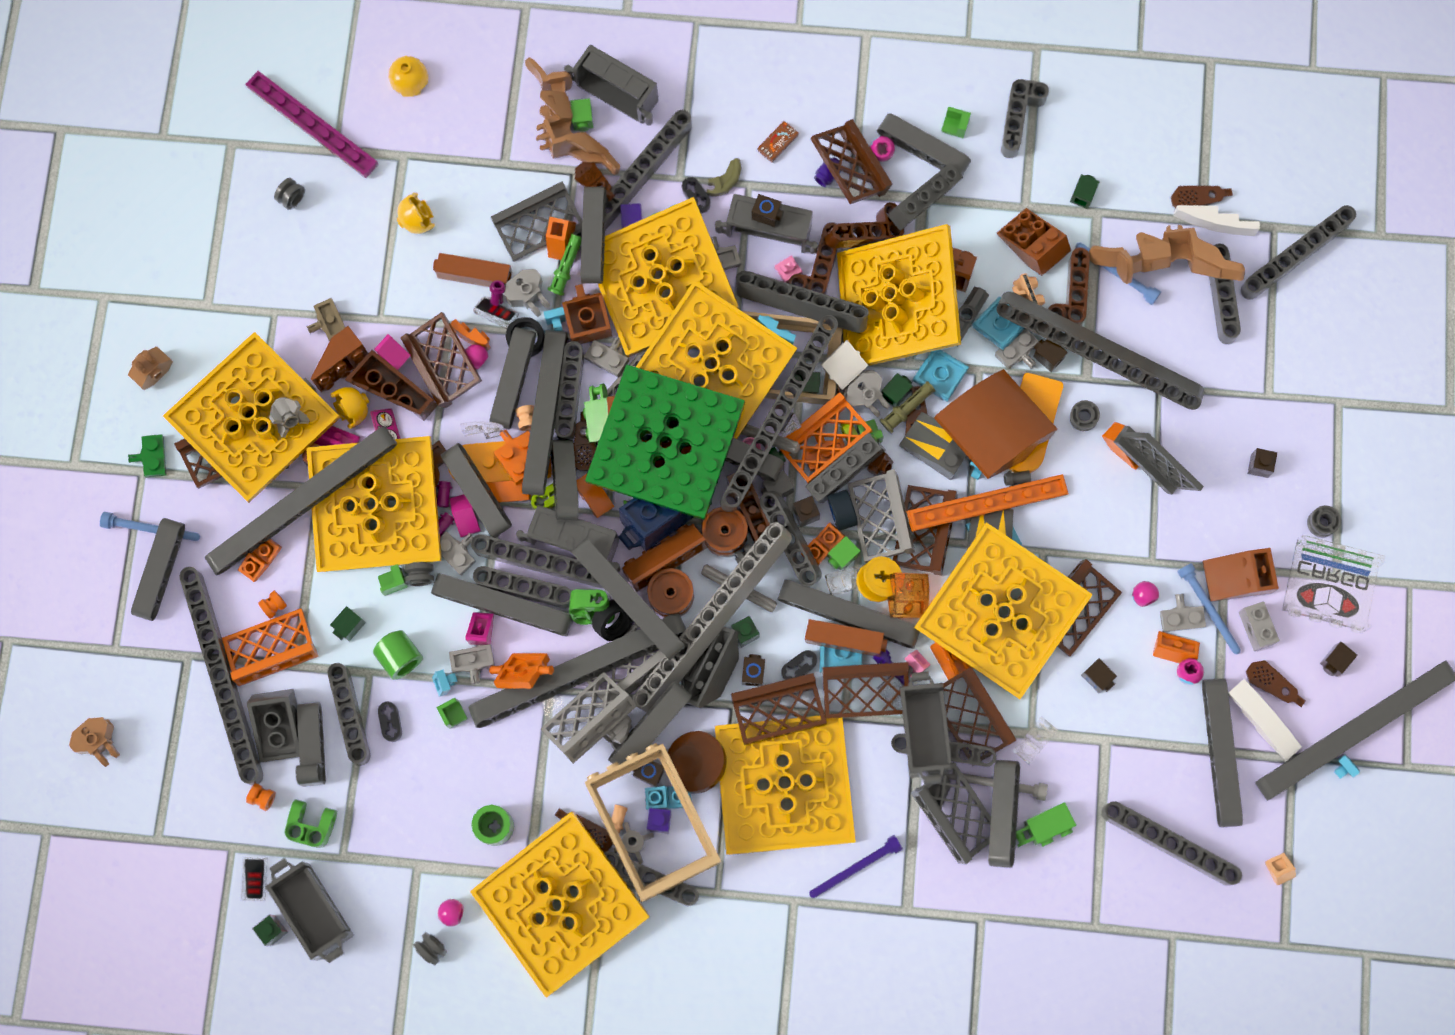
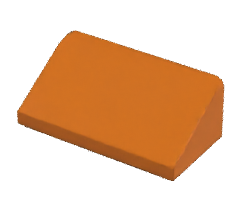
M1158 631L1153 656L1179 664L1188 658L1197 660L1200 642Z
M936 642L930 646L948 680L970 668L967 663Z

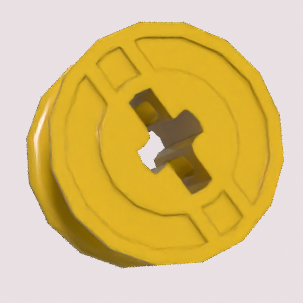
M880 556L873 558L860 568L857 573L856 583L858 590L865 598L873 602H882L900 590L903 584V575L901 568L895 561L888 557Z

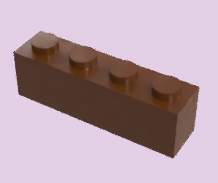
M373 350L365 356L345 379L346 382L413 412L423 421L437 407L433 398Z

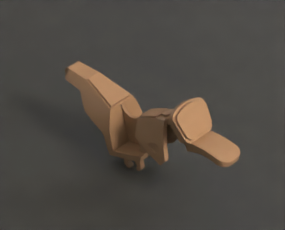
M528 57L525 60V66L539 81L542 88L540 98L546 104L542 105L539 110L540 115L545 119L542 124L536 127L537 131L543 129V134L538 135L536 141L545 140L546 142L545 145H540V150L549 149L553 159L569 155L582 162L602 163L613 175L619 174L620 164L608 152L607 148L586 132L572 133L570 130L572 111L569 97L565 91L572 87V76L565 71L552 72L546 75L541 66L534 59Z
M1168 225L1163 233L1162 240L1139 232L1136 235V241L1140 249L1138 255L1130 256L1123 247L1107 248L1095 245L1089 250L1090 261L1093 264L1117 267L1118 275L1126 284L1132 282L1134 273L1168 268L1177 259H1186L1192 273L1238 281L1244 280L1245 276L1243 264L1225 260L1217 247L1197 237L1195 228L1183 229L1181 225H1178L1177 229L1171 230V226Z

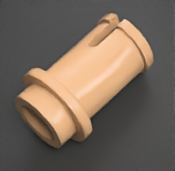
M615 804L611 819L617 832L620 833L624 828L622 824L628 809Z

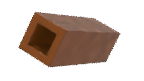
M439 253L438 259H435L433 263V271H435L439 279L490 287V284L496 280L502 281L506 287L513 273L511 265L444 253Z
M812 619L808 620L805 634V642L807 644L881 657V653L886 652L888 640L884 639V633Z

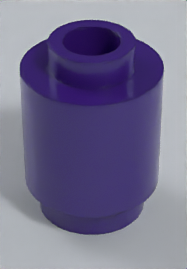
M830 158L831 161L837 164L839 163V160L837 158ZM823 162L816 170L814 180L822 187H827L835 179Z

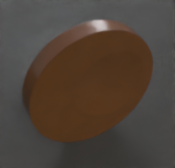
M692 731L681 735L672 743L667 752L687 793L698 794L710 790L721 780L726 769L727 758L722 744L714 736L706 732Z

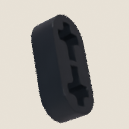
M688 177L682 182L684 196L687 200L694 197L697 205V197L702 202L705 201V206L700 204L698 208L701 213L707 212L711 207V201L704 188L696 178ZM688 184H690L691 186L695 185V193H693L691 189L687 190Z
M810 650L801 652L782 667V678L784 680L792 678V676L787 677L785 675L787 668L791 670L795 667L799 668L794 672L795 677L807 674L817 664L816 654ZM803 656L813 657L812 665L806 663L801 667L800 664L804 661Z
M389 701L383 702L378 708L381 732L387 741L396 742L402 736L399 711L394 703ZM387 706L393 709V712L390 713L391 720H388V716L383 714ZM391 723L392 727L397 730L393 738L387 734L390 731L389 724Z

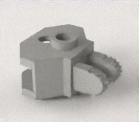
M536 269L521 270L507 282L504 295L511 307H526L537 317L541 315L538 307L534 305L538 300L545 308L551 307L550 303L542 295L543 281Z
M874 370L862 371L844 389L843 396L851 406L864 405L877 418L881 414L872 405L877 399L884 408L888 409L890 407L880 392L883 378Z

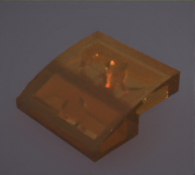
M890 574L892 596L887 597L890 618L920 619L929 606L928 574Z

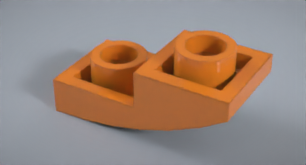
M456 319L450 323L455 333L471 345L479 344L487 351L491 349L488 342L490 338L483 331L479 332L476 328L471 331L464 322L460 324Z
M586 473L577 479V491L582 499L586 501L594 516L598 518L615 506L603 488L585 482Z
M513 481L487 483L499 503L531 500V495L522 493L523 482L517 486Z
M831 522L808 545L818 566L827 558L828 552L846 537Z
M269 539L252 553H248L238 571L253 582H256L273 562L282 546Z

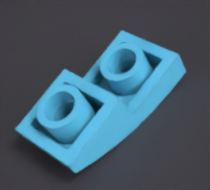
M759 315L757 322L793 345L796 337L795 334L785 329H777L779 321L774 320L772 317Z
M673 786L645 788L646 810H649V808H683Z

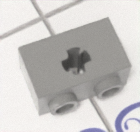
M1264 601L1245 607L1238 612L1254 652L1275 645L1280 641Z

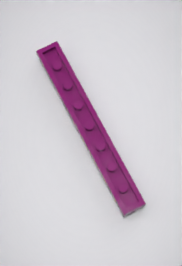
M257 71L245 84L255 95L365 179L377 167V160L260 71Z

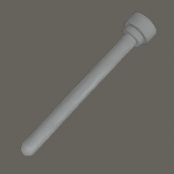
M953 771V774L947 775L946 778L956 780L957 776ZM962 773L968 783L993 787V778ZM1039 783L1034 784V786L1019 784V792L1032 794V797H1036V800H1046L1048 784Z

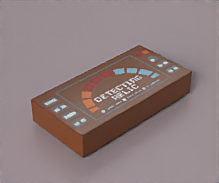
M783 121L761 143L757 151L773 163L798 137L799 132Z

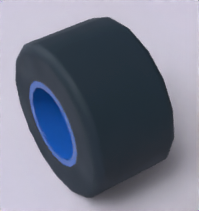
M847 490L827 496L833 520L839 531L858 525L856 512Z

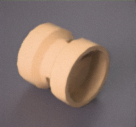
M524 405L515 409L516 417L519 418L518 427L520 431L531 430L534 405Z

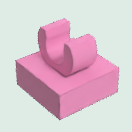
M792 255L774 266L783 282L786 283L789 282L792 275L802 274L801 268Z
M917 649L905 658L909 666L913 668L912 673L924 672L931 665Z

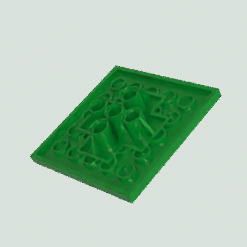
M626 364L585 482L705 520L737 429L745 400ZM672 421L679 422L678 426L673 429L668 427ZM644 435H652L651 440L647 442L642 441ZM664 441H672L671 446L667 448L661 447ZM686 446L692 448L687 454L681 453V450ZM664 460L665 464L660 468L655 467L656 461Z

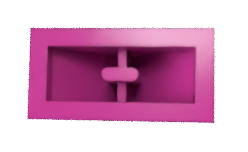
M389 334L374 349L378 355L397 370L411 356Z
M462 494L450 498L452 515L460 537H465L468 533L472 535L481 532L476 513L466 496Z
M473 612L465 636V640L469 645L482 646L491 644L494 614Z

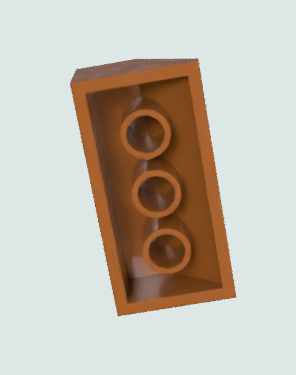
M686 524L677 530V534L672 537L670 535L667 536L656 547H652L647 551L644 550L640 557L636 559L633 557L624 563L625 566L622 567L623 573L636 592L648 586L653 575L660 570L675 569L707 549L706 539L694 524L690 526Z

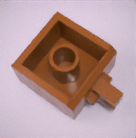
M953 248L956 290L966 293L977 257L971 252Z
M583 284L575 285L577 297H573V300L562 302L571 340L584 344L612 337L602 292L590 295V293L585 294Z

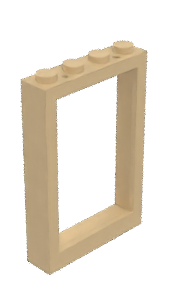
M742 311L756 321L759 315L772 317L774 320L779 321L777 329L813 333L819 321L810 318ZM823 324L826 330H831L828 324ZM837 327L828 344L827 358L841 345L842 328ZM719 343L717 349L724 352L726 343ZM711 359L710 366H714L715 368L717 366V362ZM825 371L823 395L801 393L797 402L825 405L835 396L836 383L833 379H829V375ZM771 389L765 398L776 399L781 390ZM785 392L787 398H794L791 392Z
M654 743L645 748L646 752L640 755L634 753L626 758L627 761L620 765L618 762L613 763L607 767V771L601 774L595 772L587 777L588 780L584 782L642 903L721 863L663 743L660 745ZM659 758L706 856L644 886L597 788Z

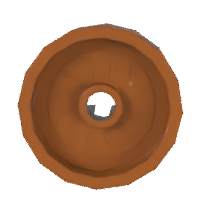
M718 507L706 515L702 523V535L706 539L708 550L717 556L729 557L733 556L736 551L743 549L747 542L748 525L740 511L726 512L722 507ZM725 529L728 533L724 534L721 530Z
M662 569L654 574L649 581L647 594L649 603L655 613L664 618L672 614L683 616L688 613L693 605L694 591L692 582L687 574L678 569ZM670 591H674L672 596L668 595Z

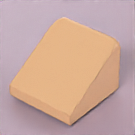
M1285 853L1265 861L1277 886L1296 877V869Z

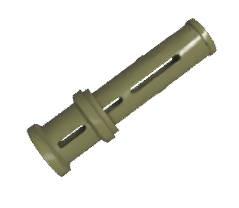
M926 381L922 387L899 407L894 406L892 408L893 411L889 415L879 420L880 423L892 434L894 432L893 429L901 422L907 421V416L936 391L935 388Z

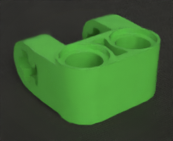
M572 590L569 606L572 620L580 625L592 624L595 611L607 609L610 603L609 598L603 590ZM599 597H602L603 600L600 603H596ZM613 615L609 619L607 624L611 623L614 620L615 615Z
M295 799L287 818L285 836L288 840L315 848L324 847L327 845L333 831L337 810L326 807L322 813L319 826H310L302 823L307 803ZM299 826L301 834L294 838L292 831L295 827ZM320 832L322 836L321 841L315 844L313 842V835Z

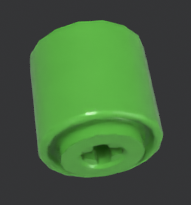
M403 630L387 634L378 641L373 649V655L392 680L404 677L423 660L422 654Z
M486 805L478 809L471 822L472 832L475 837L491 846L504 844L510 839L514 831V821L510 813L496 805ZM497 821V824L501 825V827L493 833V829L489 828V825Z

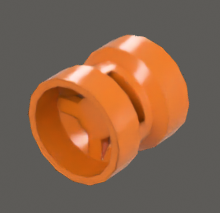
M275 590L269 594V598L258 602V605L269 619L276 615L277 610H283L287 607L285 601Z
M255 783L248 792L246 803L250 805L256 804L260 809L268 811L275 799L276 792L271 789L265 790L262 785Z

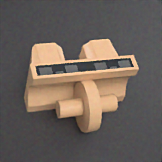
M1024 273L1013 282L1012 290L1014 293L1040 306L1045 304L1043 295H1035L1033 291L1038 287L1036 277H1028L1027 273Z

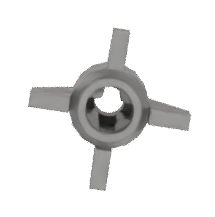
M287 397L278 398L274 401L269 416L271 422L277 424L281 437H286L289 431L288 428L296 426L298 422L299 424H308L310 421L307 415L300 411L301 406L299 402Z
M628 715L603 737L611 744L614 750L627 739L629 731L633 727L631 724L632 719Z
M625 822L626 833L622 837V842L627 852L635 854L640 864L644 863L640 851L643 849L645 841L655 836L653 832L641 835L639 832L631 830L629 823ZM634 837L637 840L635 845H629L630 838Z

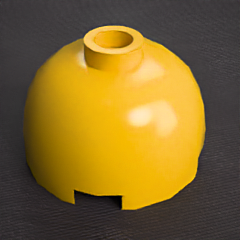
M399 57L389 68L388 77L392 89L404 97L419 95L421 90L428 85L429 75L427 69L416 57Z
M416 192L406 196L398 205L397 222L401 228H405L413 234H422L435 227V224L431 223L430 220L434 216L425 200L420 201L418 198L419 194Z
M343 387L330 394L332 398L335 397L336 401L333 403L337 414L342 421L345 419L348 421L347 427L349 429L358 426L365 420L368 414L367 404L369 399L364 392L360 393L352 387Z

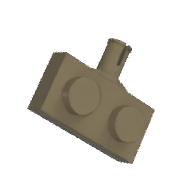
M332 297L313 305L317 314V322L306 327L310 334L322 329L330 342L333 336L346 328Z

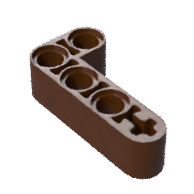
M893 202L885 204L876 214L877 222L839 223L834 225L825 236L826 244L831 248H854L903 236L904 228L900 231L887 216V213L889 214L897 204Z
M827 223L823 228L811 276L794 274L790 277L789 284L801 283L803 288L809 290L819 287L822 289L821 293H827L838 248L829 247L825 242V236L836 223ZM829 250L832 254L825 256L822 252ZM825 269L827 273L819 274L817 270Z
M1082 247L1074 249L1069 258L1066 304L1056 303L1048 308V310L1058 313L1079 325L1083 324L1087 314L1090 262L1088 250ZM1076 257H1079L1080 261H1082L1079 267H1077L1078 258ZM1073 276H1080L1083 281L1078 282ZM1078 295L1080 296L1081 300L1076 301L1073 299L1072 296ZM1077 314L1080 320H1074L1071 315Z

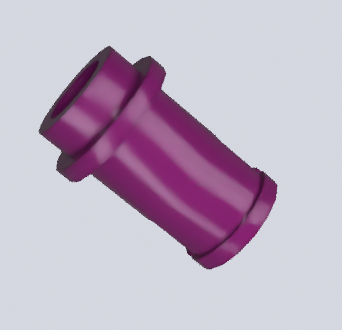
M496 280L490 284V302L492 305L499 306V300L500 304L503 303V293L506 287L502 281Z
M439 481L436 486L438 488L437 507L448 508L450 490L453 487L451 482Z
M447 512L440 514L441 517L438 520L440 537L451 524H454V518Z

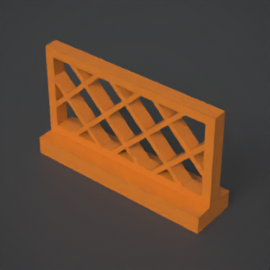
M839 392L785 437L798 442L800 445L804 443V446H800V449L803 450L802 460L793 459L789 455L791 452L778 449L809 484L866 434L873 431ZM847 408L851 412L850 420H839L840 412ZM827 423H835L834 433H823L824 426ZM838 424H850L849 434H837ZM853 424L862 425L866 429L860 435H852ZM811 436H819L818 447L807 446V441ZM822 437H834L833 447H821ZM837 438H848L847 446L836 448ZM806 450H817L816 461L805 460ZM821 451H832L831 459L820 461ZM805 464H815V472L808 477L804 472Z
M302 608L222 638L231 668L230 674L232 680L238 686L319 657ZM299 616L301 621L297 629L288 625L292 618ZM275 624L282 626L277 636L268 633ZM286 628L294 631L290 641L281 638ZM254 632L262 633L257 644L249 641L251 634ZM299 634L306 636L307 643L300 646L294 644ZM266 636L275 639L270 649L261 646ZM235 639L242 641L237 651L230 648V641ZM279 641L287 644L285 651L281 653L274 651ZM246 643L255 646L250 657L241 653ZM262 649L268 652L265 658L260 661L254 659L258 650ZM239 656L247 659L244 667L236 669L235 663Z

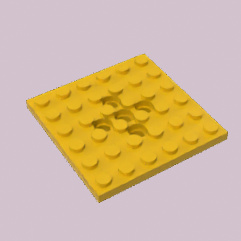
M694 197L605 236L603 283L598 284L627 357L649 348L694 280L740 309ZM654 252L656 254L655 258L648 261V255ZM676 263H682L680 270L673 271ZM663 271V276L660 279L654 278L656 272ZM644 279L643 286L636 287L637 281ZM670 289V295L663 298V291Z
M945 224L837 253L840 299L865 306L869 311L867 329L862 333L843 329L844 342L848 340L853 348L860 352L859 355L868 366L961 345L951 226Z
M694 280L636 367L695 385L694 380L696 377H703L705 384L699 387L745 400V405L733 437L738 439L798 348ZM719 343H727L728 349L724 352L717 349ZM692 348L700 351L699 355L695 358L688 355L689 350ZM710 359L717 362V366L713 369L705 366L706 362ZM732 371L734 378L732 380H725L723 373Z
M253 332L163 415L248 503L340 419V416L256 332ZM234 397H240L237 403H231ZM263 397H270L267 403H260ZM283 397L298 401L301 406L300 411L306 414L310 420L308 424H299L298 422L296 426L288 428L289 431L286 437H281L277 424H273L269 418L272 404L276 399ZM250 410L254 411V414H253L252 417H250V418H246V417H245V414H246L248 411H250ZM233 425H239L237 431L230 432V428ZM262 425H268V429L265 432H259Z
M431 436L395 439L397 442L395 448L312 508L317 572L393 566L396 564L404 565L413 562L442 561ZM358 443L308 447L309 479ZM371 477L374 481L373 487L368 489L366 487V481L368 478ZM394 496L396 505L391 508L388 505V500ZM371 498H373L376 504L375 507L370 510L367 504L368 501ZM352 500L355 503V508L349 511L347 504ZM372 519H375L377 521V528L372 531L369 523Z
M986 522L914 628L1018 699H1021L1093 594ZM1015 588H1019L1022 592L1021 597L1017 600L1011 598V591ZM982 595H991L992 601L989 605L981 604ZM1002 606L1009 607L1010 612L1006 617H1000L998 614V610ZM1020 618L1027 620V626L1024 629H1018L1016 626V622ZM989 624L997 625V632L993 635H989L986 632Z
M820 716L806 717V719L812 722L821 720ZM790 718L787 719L785 724L796 727L801 719ZM843 718L826 719L827 725L748 745L743 744L738 724L715 726L716 739L722 744L727 758L726 769L720 780L726 855L856 843ZM769 720L764 729L771 733L776 732L780 724ZM758 721L754 723L762 727L765 721ZM749 724L745 731L747 739L756 737L759 729ZM780 756L787 757L789 760L788 765L780 767L776 762L777 758ZM805 775L810 776L812 779V784L807 787L800 783L801 777ZM784 777L791 781L790 787L786 789L781 788L778 783ZM762 779L767 780L770 785L765 791L757 787V783ZM784 799L791 800L793 802L792 809L784 810L781 807V802Z
M573 811L470 891L546 998L650 918L648 912ZM542 881L548 883L549 889L546 893L540 889ZM572 885L576 886L579 890L577 897H573L570 893ZM555 899L561 901L562 907L559 911L553 907ZM538 912L544 915V922L542 924L536 920ZM567 917L574 919L575 924L573 928H569L566 925Z

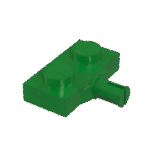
M162 434L141 436V453L128 454L129 463L142 462L145 478L166 476L164 436Z

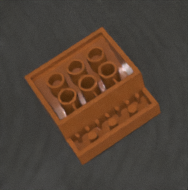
M1004 369L987 377L964 392L934 417L987 479L1025 461L1037 445L1049 440L1058 430Z

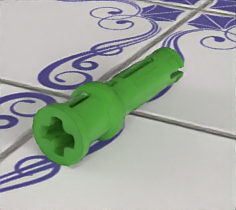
M571 234L559 268L553 272L554 278L551 286L547 288L548 291L561 296L565 295L564 289L567 281L571 279L569 273L581 245L582 237Z

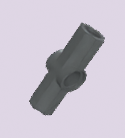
M973 287L964 304L958 310L961 341L989 297L986 290L980 287ZM967 313L971 316V319H964L961 314Z

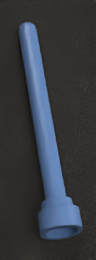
M1081 242L1077 243L1075 246L1076 248H1085L1086 250H1088V252L1090 250V248H1088ZM1102 266L1120 278L1116 270L1117 267ZM1132 278V282L1129 284L1142 293L1143 297L1146 298L1145 301L1151 305L1154 304L1161 294V291L1157 288H1148Z
M104 511L100 517L101 528L110 529L111 527L118 526L155 534L158 529V525L120 519L111 512ZM185 531L183 539L198 541L200 535L195 532Z
M1190 563L1178 570L1177 573L1181 579L1188 580L1232 652L1239 654L1241 652L1239 645L1196 579V573L1194 572L1196 569L1193 564Z

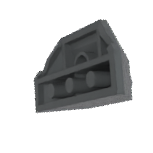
M723 627L681 680V686L692 694L687 704L702 708L721 697L739 660L738 632L736 630Z

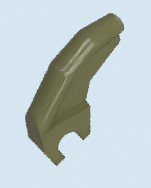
M734 158L730 161L723 175L708 179V185L715 187L713 190L707 189L706 193L708 196L718 197L725 195L738 182L742 170L739 158Z

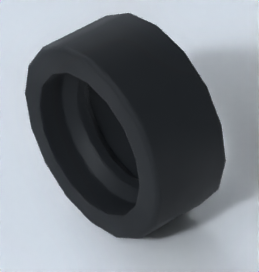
M529 317L517 318L511 322L505 335L508 347L515 327H531L537 332L538 336L531 357L540 353L545 339L544 330L540 323Z
M611 599L607 609L595 611L592 618L594 631L606 641H613L624 636L633 623V620L618 603ZM620 612L615 623L605 628L609 619Z

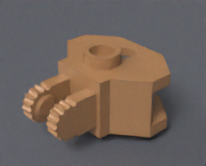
M157 346L148 351L143 350L132 361V367L128 376L143 390L154 386L169 371L173 361Z
M103 717L88 718L71 734L69 747L73 752L93 755L104 767H107L109 762L102 754L103 751L107 749L115 758L120 756L119 752L112 745L114 743L111 740L114 725L108 719Z

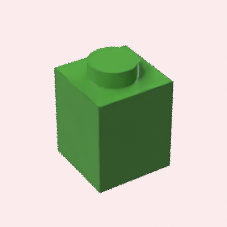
M590 98L570 100L574 131L585 132L589 129H594Z
M846 536L828 552V563L835 570L839 569L842 572L860 555L861 551Z

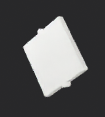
M848 340L820 364L828 373L829 379H833L841 390L868 366L859 355L860 352L856 351Z

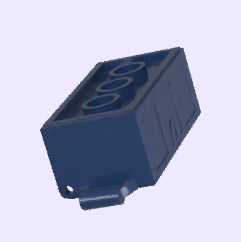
M633 498L619 508L620 521L625 528L618 538L628 550L641 546L647 551L690 521L694 516ZM629 532L637 543L634 544L625 533Z

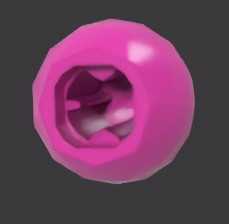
M877 137L870 144V148L880 162L888 161L894 155L895 145L888 137Z
M479 344L470 345L465 349L476 370L489 357L488 351Z
M1149 581L1139 582L1133 589V600L1141 607L1148 606L1158 600V588Z
M1188 658L1181 661L1177 666V675L1184 684L1193 685L1201 681L1204 676V669L1201 662Z
M447 899L439 905L438 919L446 926H456L461 922L464 906L456 899Z

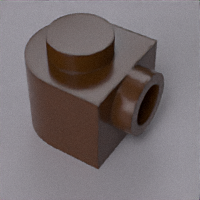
M884 452L867 466V471L874 475H878V473L886 474V471L892 469L894 462Z

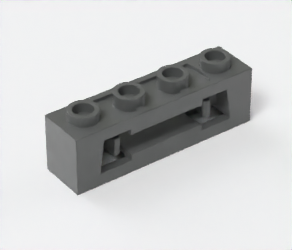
M949 163L898 204L887 216L901 231L950 191L963 177Z
M868 433L805 487L818 503H824L828 500V495L839 491L884 453L886 449L873 434Z

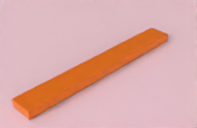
M1061 474L908 510L907 516L911 531L914 532L1065 496L1069 493L1064 476Z

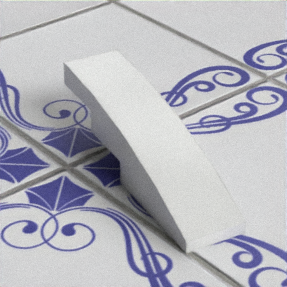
M1177 205L1173 213V217L1191 225L1220 233L1256 236L1260 230L1259 221H1239V214L1218 213V206Z
M1245 679L1228 693L1229 697L1242 709L1244 716L1256 727L1255 730L1285 762L1302 748L1281 719Z

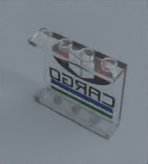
M1301 535L1296 542L1282 611L1288 612V615L1293 617H1301V615L1309 617L1308 620L1312 622H1329L1330 626L1336 628L1348 627L1351 628L1350 631L1355 633L1366 632L1372 627L1368 620L1379 567L1385 563L1386 556Z

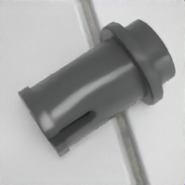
M1029 470L1013 473L1008 471L1004 474L1005 486L1010 487L1031 482Z

